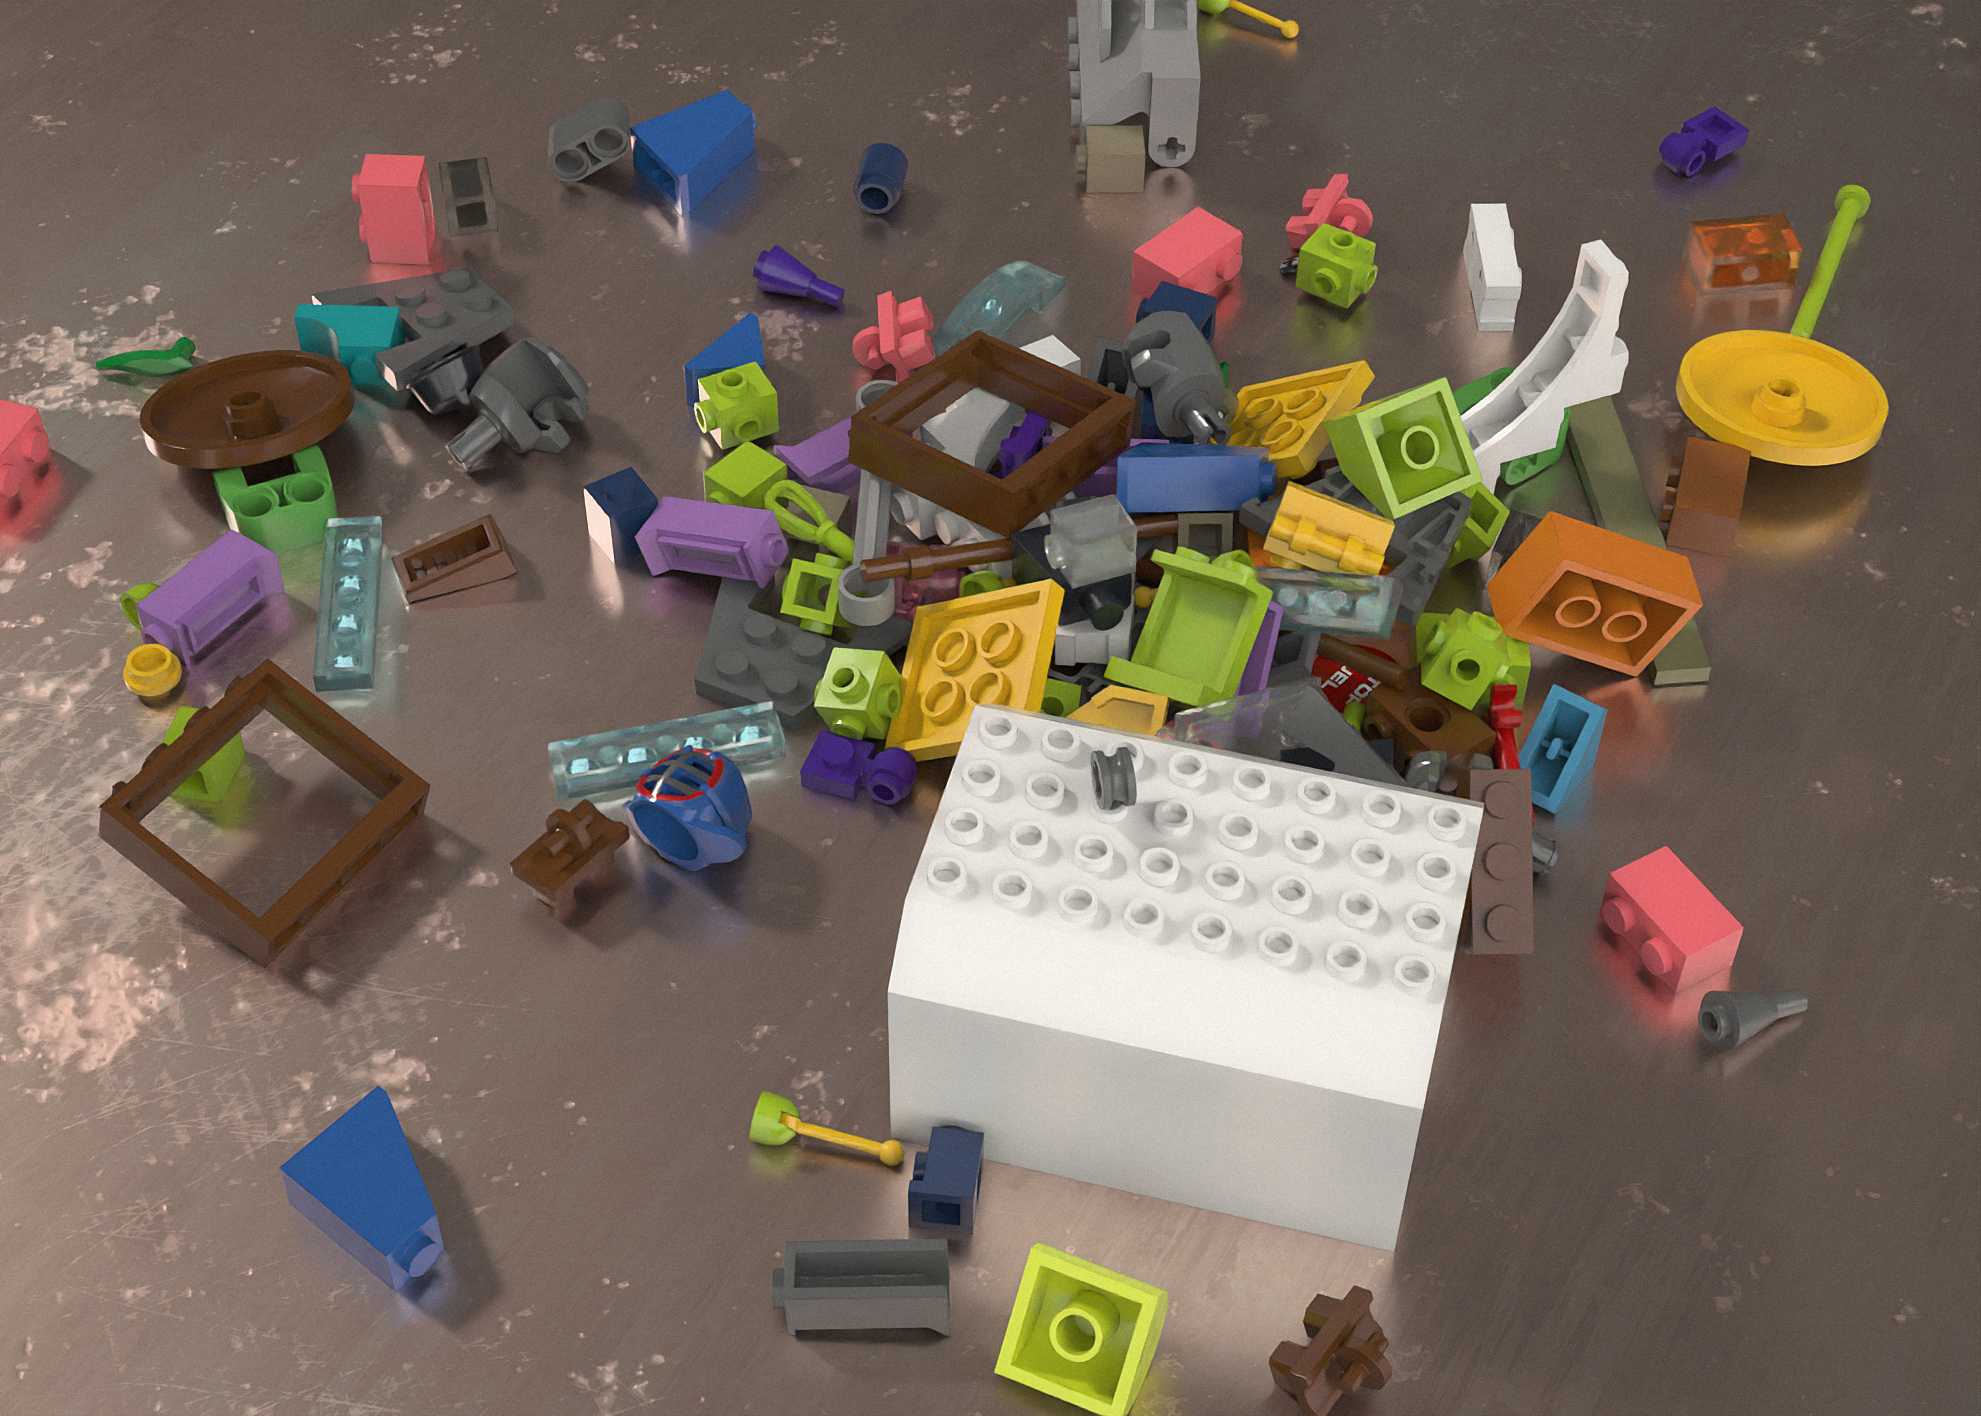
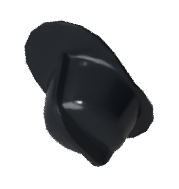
M478 345L471 346L442 359L414 377L403 390H410L424 407L435 416L444 415L457 409L464 416L471 414L470 393L484 371L479 355L480 347Z

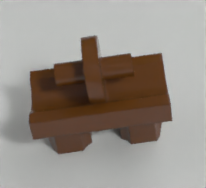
M587 799L582 800L570 812L564 809H556L545 818L547 831L510 862L512 875L532 887L536 898L554 910H560L574 898L573 889L589 874H601L615 861L614 852L630 838L629 827L621 821H613L607 818Z
M1354 1285L1343 1300L1318 1293L1306 1308L1303 1319L1307 1337L1313 1339L1309 1346L1304 1347L1289 1340L1281 1341L1269 1357L1268 1364L1275 1384L1297 1395L1303 1416H1326L1342 1393L1353 1395L1359 1386L1371 1390H1380L1392 1376V1368L1383 1355L1389 1346V1341L1370 1312V1304L1374 1300L1370 1290Z

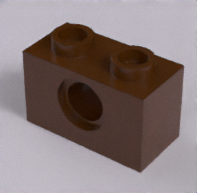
M1421 664L1410 669L1409 680L1403 689L1399 690L1384 683L1368 692L1363 731L1366 733L1369 741L1393 738V760L1402 768L1418 753L1446 751L1447 765L1441 784L1438 786L1441 790L1452 791L1457 787V772L1467 770L1475 753L1492 758L1496 732L1473 711L1422 685Z

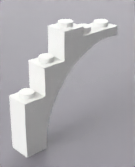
M1601 239L1581 245L1573 288L1561 311L1532 352L1495 390L1460 416L1483 478L1481 483L1493 495L1496 480L1500 476V463L1556 448L1560 424L1564 419V408L1620 392L1624 371L1628 365L1629 351L1625 343L1615 336V333L1619 327V315L1624 292L1628 286L1629 272L1624 263L1615 257Z
M1054 335L1020 348L1081 376L1080 358ZM977 386L948 406L945 413L931 418L920 426L921 442L989 473L991 467L999 458L1001 441L1009 438L1013 426L1021 427L1027 414L1025 413V408ZM892 483L893 494L891 496L890 508L892 515L899 524H905L921 541L936 534L939 535L945 544H951L952 546L1005 538ZM1012 560L968 566L974 573L991 570L999 574L1002 580L1012 577Z

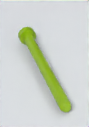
M1846 185L1837 193L1834 207L1838 213L1790 334L1810 339L1856 219L1864 216L1871 202L1870 194L1861 186Z

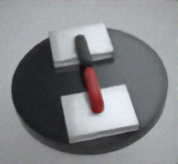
M1299 255L1282 261L1279 267L1281 272H1295L1298 268Z

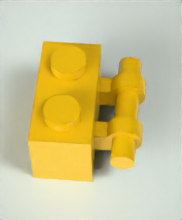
M1288 481L1265 539L1263 549L1273 553L1270 561L1280 567L1302 573L1304 565L1326 573L1323 579L1324 583L1354 594L1357 586L1370 590L1373 580L1378 576L1385 558L1383 555L1395 524L1390 519Z

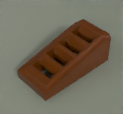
M491 513L391 558L404 596L408 602L501 580L518 573L505 538ZM447 562L448 566L441 569L438 568V563ZM425 567L427 575L418 579L415 569Z

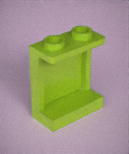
M1177 547L1175 555L1155 549L1151 561L1164 569V575L1131 661L1111 656L1103 677L1120 687L1168 696L1170 698L1169 705L1224 722L1274 592L1254 580L1257 573L1256 570L1239 562L1224 559L1222 567L1208 564L1209 557L1185 547Z

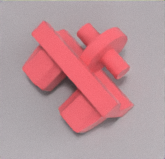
M1334 174L1325 189L1307 190L1302 203L1304 216H1291L1286 225V233L1292 250H1300L1303 244L1323 223L1352 232L1359 237H1363L1368 233L1373 223V214L1362 199L1348 198L1346 190L1349 183L1348 174Z
M892 291L877 295L879 327L873 325L860 331L854 337L852 348L854 358L866 367L879 369L889 363L896 368V382L901 383L914 374L913 369L927 365L936 359L933 342L927 332L933 329V318L922 296L898 304Z

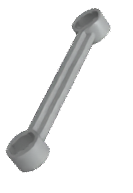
M875 380L864 384L856 393V413L899 383L891 380ZM862 468L852 566L846 568L839 576L838 597L839 611L844 619L855 625L873 626L889 619L895 610L894 578L864 582L860 574V561L887 556L892 483ZM860 591H868V595H874L875 597L860 598L853 594Z

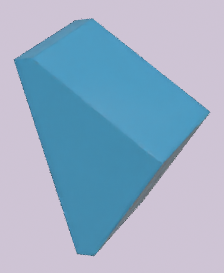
M1553 684L1518 756L1520 768L1531 769L1532 803L1554 814L1558 813L1595 764L1608 709L1556 684Z

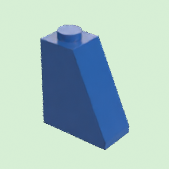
M727 89L630 127L633 166L681 215L689 213L755 151L753 132L757 127L755 115L747 104H742Z
M1141 442L1118 456L1117 512L1240 510V506L1246 501L1257 497L1263 503L1268 501V495H1275L1277 465L1276 463L1269 462V448Z
M380 1086L373 1089L279 1167L289 1204L394 1292L399 1290L412 1277H419L426 1273L433 1266L438 1255L444 1250L435 1209L387 1092Z

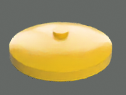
M1738 330L1705 338L1696 343L1685 354L1676 381V395L1681 408L1702 431L1721 443L1737 445L1751 451L1750 456L1777 463L1820 466L1842 463L1857 458L1869 451L1880 439L1888 415L1889 406L1885 391L1877 379L1860 363L1823 343L1776 331Z

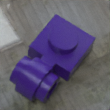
M1714 106L1683 122L1680 134L1676 132L1670 133L1662 141L1658 155L1662 158V164L1677 175L1684 173L1687 176H1691L1701 168L1706 156L1716 161L1744 146L1749 129Z
M821 730L800 770L801 786L854 801L861 787L865 786L872 798L883 804L891 805L897 803L899 799L901 800L908 796L917 777L916 761L909 752L898 747H889L884 752H880L875 756V744Z

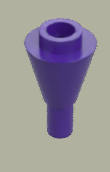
M775 245L770 252L763 250L753 270V277L758 279L757 288L759 291L806 298L811 296L836 308L841 304L845 294V289L817 278L814 272L779 245Z

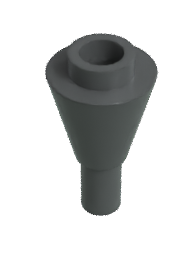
M1799 988L1772 995L1751 992L1709 991L1702 998L1698 1012V1024L1703 1036L1711 1041L1714 1047L1721 1051H1730L1773 1024L1777 1019L1806 1011L1808 1001L1805 993Z

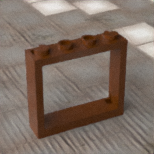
M976 330L851 416V427L848 430L850 438L848 462L1010 539L1012 533L1022 530L1130 446L1136 400ZM977 386L1069 428L1068 431L1003 480L908 436Z
M267 658L244 678L237 675L228 685L224 697L211 709L204 706L196 711L186 723L183 734L170 745L162 743L157 746L145 759L141 771L128 783L120 781L112 786V795L99 806L98 836L252 959L266 968L424 814L431 785ZM265 709L379 798L381 802L259 918L139 822Z

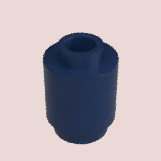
M876 143L864 150L853 184V191L858 205L865 211L875 214L884 213L899 201L908 169L907 157L899 148L887 143Z

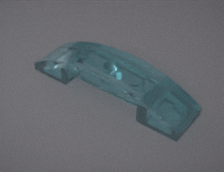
M1027 261L1009 263L994 271L964 297L932 339L936 358L976 330L999 339L1028 308L1040 312L1066 286V278Z

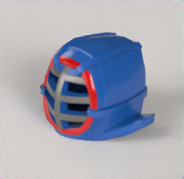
M688 745L682 750H677L660 760L651 769H644L636 785L637 793L633 800H628L621 806L632 827L646 844L653 846L663 858L686 870L698 871L710 863L731 862L739 858L746 850L747 841L744 835L752 819V809L747 788L739 768L732 760L720 752L694 748L692 745Z

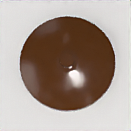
M298 350L252 352L210 362L187 371L167 382L145 402L140 413V425L148 449L161 460L190 468L218 469L240 467L277 459L322 440L340 427L348 418L354 407L355 396L347 369L331 357Z

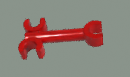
M1517 684L1493 685L1490 690L1487 714L1481 716V720L1496 732L1492 757H1495L1497 769H1521L1513 729L1520 727L1522 721L1521 710H1515L1514 708ZM1532 805V826H1534L1535 816Z

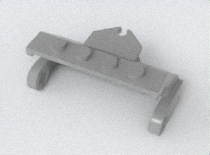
M1076 0V17H1068L1071 128H1080V145H1085L1086 126L1114 125L1138 112H1144L1149 116L1147 134L1149 156L1155 163L1171 168L1181 166L1192 158L1196 146L1201 81L1196 30L1197 0ZM1169 137L1177 138L1175 148H1166Z

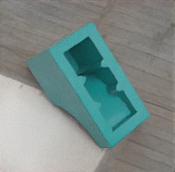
M297 305L294 319L301 351L322 354L340 362L347 369L352 384L392 386L378 373L374 354L406 344L399 307Z

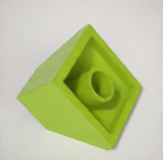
M1446 377L1367 403L1324 421L1342 473L1387 519H1396L1483 481Z

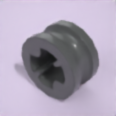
M1118 747L1112 756H1105L1102 750L1092 751L1090 762L1091 777L1095 798L1100 810L1110 809L1112 803L1117 800L1122 801L1126 807L1135 805L1137 797L1136 778L1128 748Z

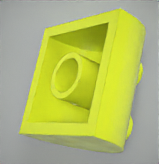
M1037 1242L1031 1247L994 1373L1102 1416H1126L1142 1387L1155 1354L1166 1317L1169 1299L1168 1291L1045 1243Z

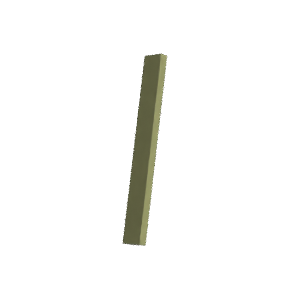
M1608 395L1569 406L1571 416L1566 438L1598 527L1668 550L1611 396ZM1693 617L1647 665L1654 685L1709 680L1712 666Z

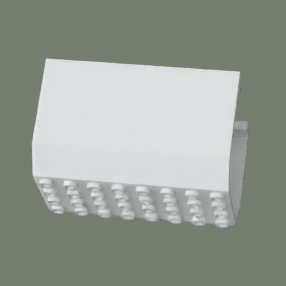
M993 703L975 705L906 895L888 987L891 1138L929 1146L932 1127L957 1126L967 1131L984 1133V1159L1394 1252L1484 803ZM1127 747L1135 771L1136 803L1133 806L1126 807L1122 801L1117 800L1112 803L1110 809L1100 810L1092 784L1091 753L1092 751L1102 750L1105 756H1112L1115 754L1116 748Z

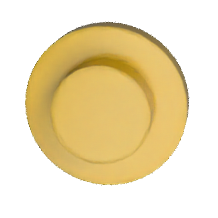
M145 644L134 649L128 655L123 670V677L128 689L142 696H155L169 691L179 682L182 675V668L177 656L171 653L167 647L160 644Z

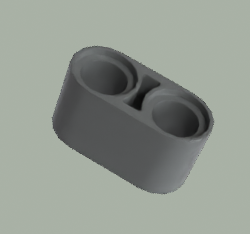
M601 97L556 121L548 132V169L551 174L559 180L575 182L626 154L630 147L629 110L626 104L614 97Z

